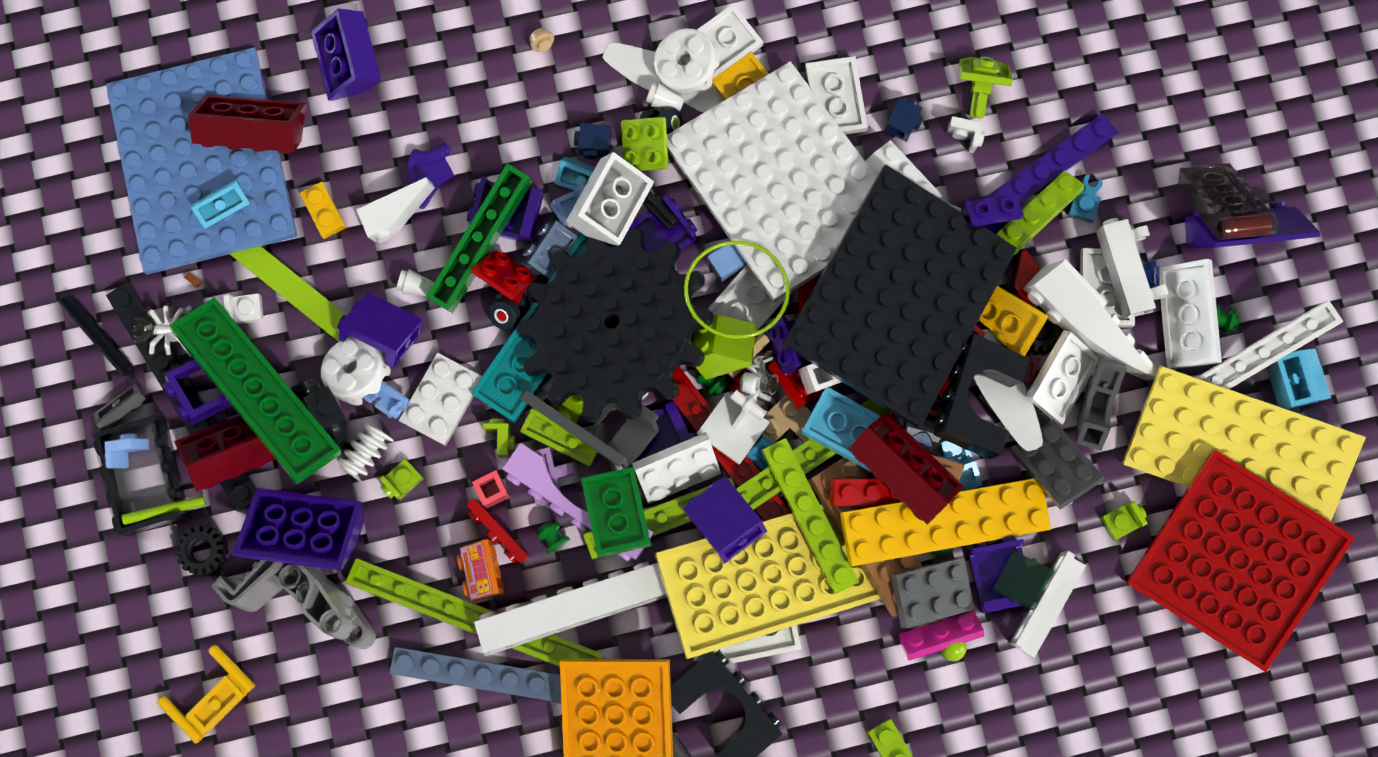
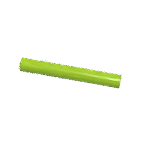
M203 495L122 514V521L126 525L177 511L206 506L205 497Z

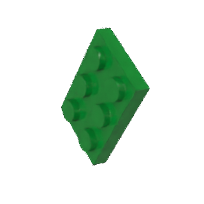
M634 467L581 478L598 558L651 546Z

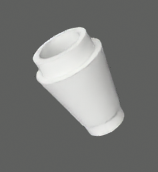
M659 82V84L652 83L645 102L650 103L651 107L662 109L676 108L680 112L685 98Z
M410 269L408 271L402 270L396 289L402 291V294L427 296L434 282Z

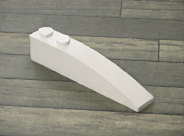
M1066 259L1042 267L1023 288L1028 294L1029 300L1035 305L1040 306L1049 315L1048 319L1052 323L1057 324L1065 331L1072 332L1098 357L1125 364L1127 373L1145 381L1155 379L1158 371L1144 351L1134 348L1135 340L1131 334L1121 331L1118 327V324L1121 322L1115 314L1109 315L1105 310L1106 301Z

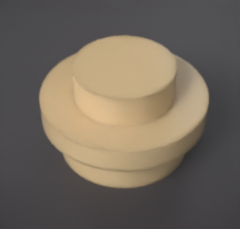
M545 28L535 30L530 36L531 48L535 52L547 51L554 42V35Z

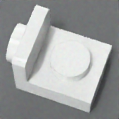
M954 116L949 121L946 132L955 139L966 140L970 138L969 153H974L977 147L982 146L985 132L981 131L982 122Z
M259 293L232 297L230 294L223 295L224 302L221 303V306L236 324L264 321L262 297Z

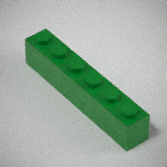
M508 163L506 164L426 298L452 314L454 313L475 278V275L471 273L472 267L491 252L531 186L532 180L530 176Z

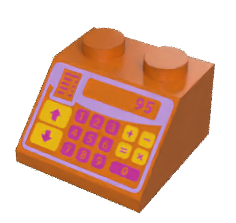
M486 539L461 547V554L457 555V561L460 571L464 570L466 581H462L465 597L470 596V601H477L505 594L494 542Z

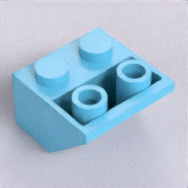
M1316 349L1291 352L1266 367L1279 407L1288 410L1331 398Z

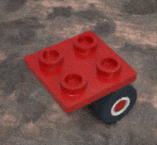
M494 250L474 265L471 273L501 292V298L490 305L488 316L495 327L508 330L515 326L519 319L523 318L529 310L530 301L524 292L531 283L536 281L537 277L530 273L527 268L509 259L505 253Z

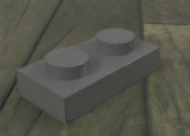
M135 382L93 414L95 424L101 430L116 426L124 415L142 406L146 399L143 389Z

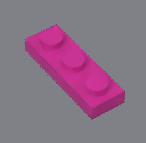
M972 610L898 635L906 657L910 661L944 650L947 646L956 642L966 643L984 637V629L975 611Z

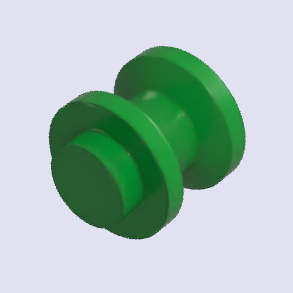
M1216 305L1218 327L1222 328L1224 334H1229L1232 330L1235 331L1239 324V316H1237L1236 310L1229 309L1226 313L1220 311V306Z
M701 374L696 382L698 384L705 383L710 387L708 392L710 396L715 393L719 396L729 386L726 382L729 377L723 375L706 380Z
M549 521L538 529L540 532L537 536L538 540H545L549 545L546 550L548 555L570 541L569 536L562 537L558 529L561 526L559 522L553 524L552 521Z

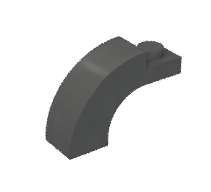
M1100 358L1094 375L1089 378L1082 399L1076 428V444L1102 451L1111 429L1110 418L1114 400L1127 370L1125 364Z

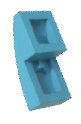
M946 440L941 442L940 448L944 457L963 462L965 465L959 480L964 485L961 491L981 486L982 481L971 451Z

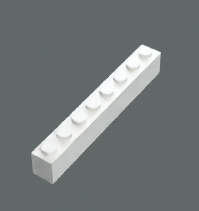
M644 562L634 566V571L624 573L623 570H619L609 574V579L598 581V578L583 582V587L575 590L572 587H566L558 590L557 595L550 598L542 595L531 599V604L522 607L520 603L506 607V612L495 615V612L480 615V620L474 623L483 654L488 656L666 598L667 594L658 564L649 565V562Z

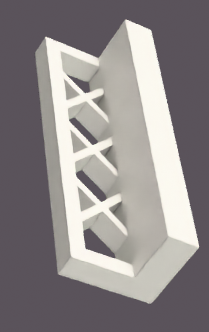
M1070 551L1059 554L1037 593L1038 602L1031 604L1009 643L1032 658H1035L1086 565L1074 559L1075 554Z

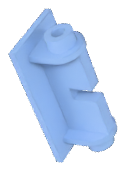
M382 381L378 393L368 394L363 397L369 403H372L374 400L377 401L375 407L385 413L387 417L395 419L402 416L409 402L408 398L384 381Z

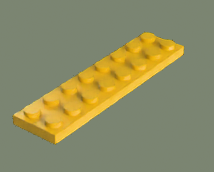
M1035 479L960 491L928 525L916 518L912 510L904 502L840 513L849 566L1003 539L1007 536H1019L1051 530L1045 493Z

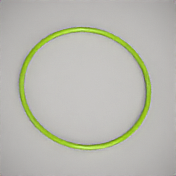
M726 241L707 248L692 262L684 283L686 304L695 320L708 331L732 339L754 337L774 326L785 312L790 294L789 280L780 261L765 248L746 241ZM726 245L750 246L767 254L780 268L786 286L784 304L777 317L761 330L743 335L722 333L705 324L693 310L688 295V283L691 272L704 255L716 248Z

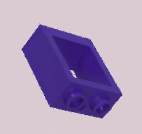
M195 360L165 373V384H163L168 397H174L177 401L178 406H176L179 416L183 421L187 419L191 426L232 406L225 396L222 395L193 409L177 381L202 369Z

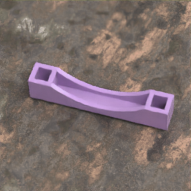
M520 443L503 467V470L508 473L505 478L517 486L521 482L528 486L530 489L527 493L537 500L541 501L544 497L550 501L551 505L549 508L559 515L563 516L566 512L572 516L573 520L571 523L581 530L585 531L587 527L591 529L588 512L575 506L564 497L551 478L545 459ZM648 529L649 537L651 539L654 533ZM644 548L618 553V555L627 561L631 557L637 560Z

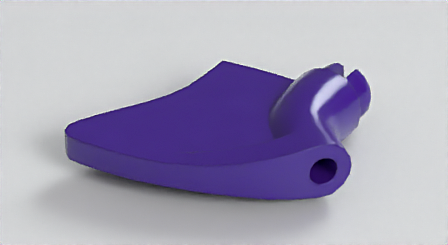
M442 143L439 147L435 146L427 151L413 149L407 165L408 185L427 177L435 187L420 205V209H425L436 191L444 183L455 177L446 160V157L452 154L446 143Z

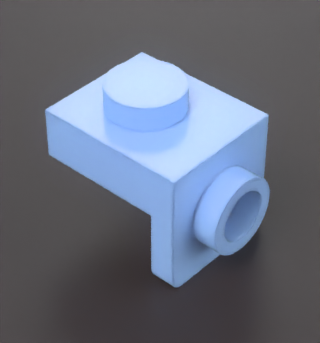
M583 183L578 184L573 192L553 200L550 204L563 226L568 224L565 221L585 187Z
M137 434L120 435V440L106 441V467L115 469L128 468V452L149 450V439H138Z

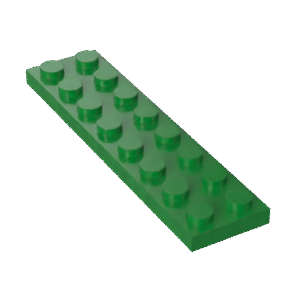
M215 297L169 325L172 333L296 485L342 454L338 445Z

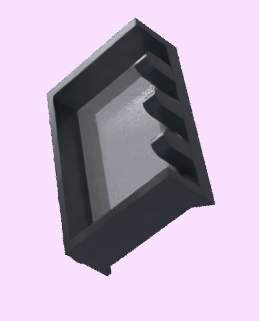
M152 415L94 433L96 438L94 448L101 459L100 473L103 480L106 481L108 489L106 499L108 504L112 506L114 514L112 524L118 535L131 536L138 532L191 518L189 510L126 525L122 521V514L186 500L166 418ZM137 434L138 439H149V450L128 452V468L115 469L106 467V441L120 440V435Z

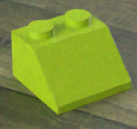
M717 314L714 315V322L709 327L726 334L743 335L756 332L757 326L752 322ZM705 328L697 329L694 332L692 344L704 352L705 359L702 365L696 367V369L708 380L752 366L755 336L732 339L716 335Z

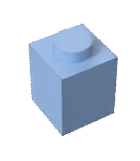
M726 245L707 257V264L720 283L736 275L747 265L734 245Z

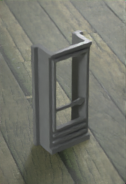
M552 376L536 395L526 390L520 398L527 405L623 469L632 466V463L637 460L659 431L656 423L659 416L642 405L641 415L634 420L627 419L609 444H605L593 435L596 433V428L613 407L622 412L620 405L609 403V406L600 418L586 431L545 403L547 392L553 383Z

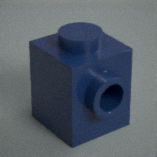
M899 97L884 132L907 142L912 130L917 132L922 123L923 117L919 115L923 107L918 106V103L912 99H902Z
M580 123V130L575 131L574 146H578L579 155H583L586 159L595 160L598 157L610 154L611 125Z

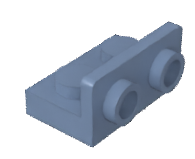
M558 221L544 222L537 231L539 236L534 243H530L523 252L524 258L521 263L532 267L548 280L556 271L552 264L553 254L557 251L568 253L579 238Z

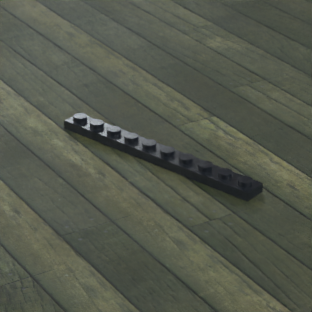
M126 282L107 294L106 297L165 392L163 388L165 373L182 365L172 349L170 355L166 354L164 336L155 345L154 353H149L150 342L157 335H149L151 330L148 328L157 324L152 316L148 315V310L130 282ZM188 376L177 381L193 409L205 404ZM168 397V399L170 400L171 404L177 412V401L174 397ZM213 416L193 426L190 425L187 419L182 420L190 434L217 424ZM247 471L236 478L220 482L237 512H242L250 507L256 486Z

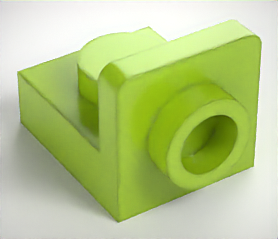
M407 459L400 462L386 476L382 475L379 478L383 483L380 488L389 498L395 496L400 500L424 479Z
M1135 501L1128 502L1100 517L1113 541L1148 524L1145 519L1147 518L1145 510L1140 504H1136Z

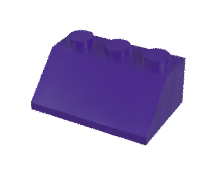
M337 8L311 31L329 101L368 92L381 81L363 11Z

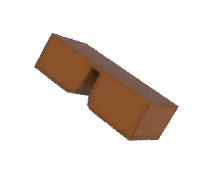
M190 272L184 277L197 288L202 283L201 280Z

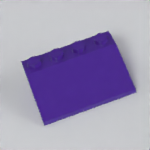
M1286 202L1269 203V208L1260 209V204L1244 206V211L1235 212V207L1219 208L1218 214H1210L1209 210L1193 211L1194 216L1185 217L1187 248H1219L1320 237V231L1296 206L1286 207ZM1269 216L1271 219L1270 232L1225 236L1223 233L1222 225L1224 220Z
M256 488L232 554L235 557L342 571L358 543L365 521L362 502Z

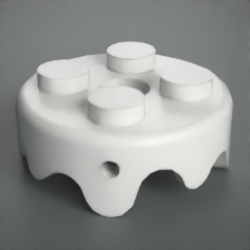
M689 28L679 29L667 35L660 42L654 57V67L660 81L669 89L683 95H688L697 90L708 89L712 85L713 72L719 66L715 45L702 32ZM685 54L691 56L688 64L679 65L681 56Z
M350 337L344 342L336 343L327 352L320 371L323 385L330 388L334 397L352 405H361L364 396L379 392L383 378L389 376L391 370L390 366L384 364L385 358L382 351L354 337ZM357 363L356 369L352 373H347L349 365Z

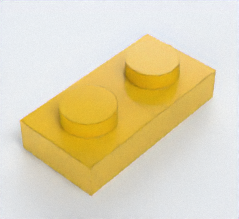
M323 182L300 192L323 239L347 228Z

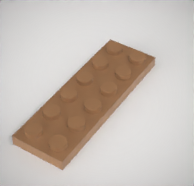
M845 457L808 480L843 538L841 512L875 507L830 505L831 478H868L861 466ZM916 555L860 565L892 617H896L899 614L891 574L922 567Z

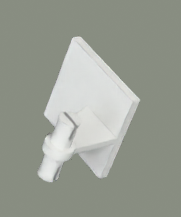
M736 390L733 395L726 392L699 429L697 435L707 433L713 447L740 465L770 422L763 418L767 411L755 404V400L752 397L748 399Z

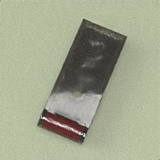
M1230 163L1179 169L1178 188L1215 237L1218 236L1220 240L1276 234L1278 220L1275 213H1271Z

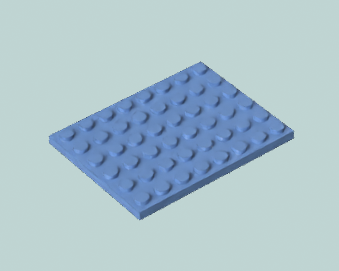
M255 47L106 84L142 269L146 275L298 237L282 161L278 151L266 150L256 152L248 148L232 150L225 146L203 147L201 144L191 143L188 114L205 94L268 100L258 52ZM237 179L250 204L204 229L190 208V205Z

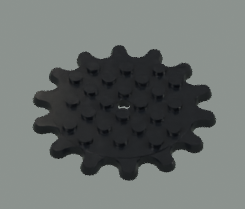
M631 229L623 243L616 247H611L607 242L588 237L587 251L579 258H572L564 251H557L553 254L552 264L557 271L556 277L548 284L534 282L528 286L527 296L538 304L539 310L533 318L521 321L517 325V334L520 338L531 339L537 343L536 352L524 362V372L530 377L547 373L553 378L552 386L547 392V401L550 405L560 406L569 397H580L583 401V418L586 421L594 422L600 418L602 410L607 404L617 403L620 405L623 415L627 419L634 420L642 413L641 401L646 393L656 392L665 400L676 398L679 393V387L673 378L675 369L681 365L699 367L705 359L704 352L700 348L695 347L691 341L692 334L697 329L704 327L695 320L686 304L684 295L686 274H679L675 270V263L681 254L680 247L677 244L666 243L658 251L650 253L646 251L644 246L645 234L639 229ZM692 271L688 283L689 300L697 316L710 326L714 322L712 311L707 308H697L692 304V296L704 286L705 276L700 271ZM619 317L617 327L613 329L607 328L608 318Z

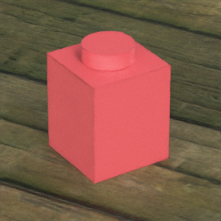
M496 470L472 482L483 506L486 508L511 497L500 473Z

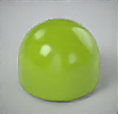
M956 642L939 652L948 661H958L964 657L967 646L966 643Z

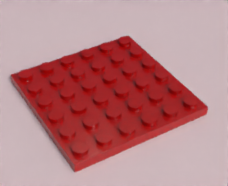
M1213 449L1125 583L1256 667L1267 672L1355 537Z

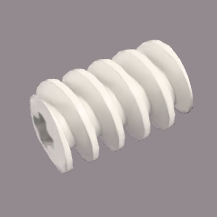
M364 424L363 427L367 433L358 432L356 435L360 442L352 440L350 442L354 450L344 449L343 451L347 459L337 458L341 468L360 482L362 481L358 474H368L365 465L371 467L375 465L371 457H381L377 449L387 450L388 447L384 440L394 441L374 425Z

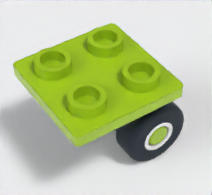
M665 108L661 112L651 109L643 111L639 119L622 120L623 159L639 171L668 169L667 135L683 126L681 113L676 108Z

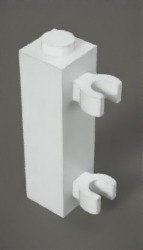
M1112 218L1104 221L1103 226L1096 233L1123 319L1149 313L1156 308L1154 300L1164 298L1169 293L1166 284L1150 289L1135 242L1144 240L1150 235L1148 227L1145 225L1131 230L1128 219L1119 221L1118 218Z

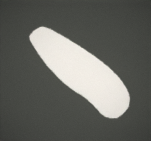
M610 43L604 50L603 59L630 81L647 90H650L652 83L659 84L660 82L663 84L655 71V52L620 43ZM679 60V65L683 66V62ZM712 85L706 90H697L688 95L676 92L685 98L683 103L703 113L718 105L721 96Z
M987 329L982 330L986 333L984 338L1001 345L993 332ZM975 375L974 380L983 396L1017 443L1026 451L1036 450L1041 447L1043 439L1033 403L1025 397L1028 391L1024 383L1009 388L987 377Z

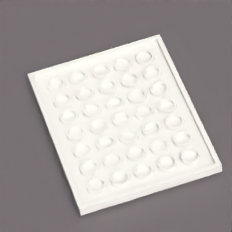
M791 61L667 135L668 152L731 241L754 243L771 252L786 271L790 292L824 271L876 179L873 171ZM734 245L773 302L784 297L786 294L785 280L780 268L773 259L756 248L746 245Z

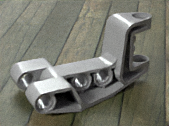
M261 560L259 563L255 562L252 565L253 570L251 572L247 571L244 574L245 579H240L237 582V586L223 575H220L211 585L224 602L246 612L259 610L284 588L302 606V613L323 633L333 638L344 640L349 645L363 650L370 648L375 642V631L353 598L347 595L316 567ZM298 575L297 581L293 584V580ZM362 630V636L356 641L357 633Z

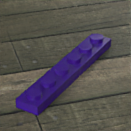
M1102 113L985 198L1017 193L1019 202L1022 204L1054 181L1064 170L1068 171L1114 138L1119 132Z

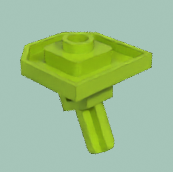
M968 57L959 60L960 79L972 81L971 93H973L970 117L982 119L985 117L988 95L991 94L993 84L1012 86L1013 77L1010 66L989 57Z

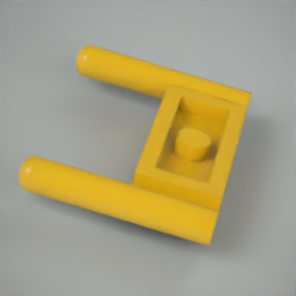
M217 645L209 648V654L229 674L203 697L186 716L166 696H161L157 700V704L195 744L200 742L255 687V684Z

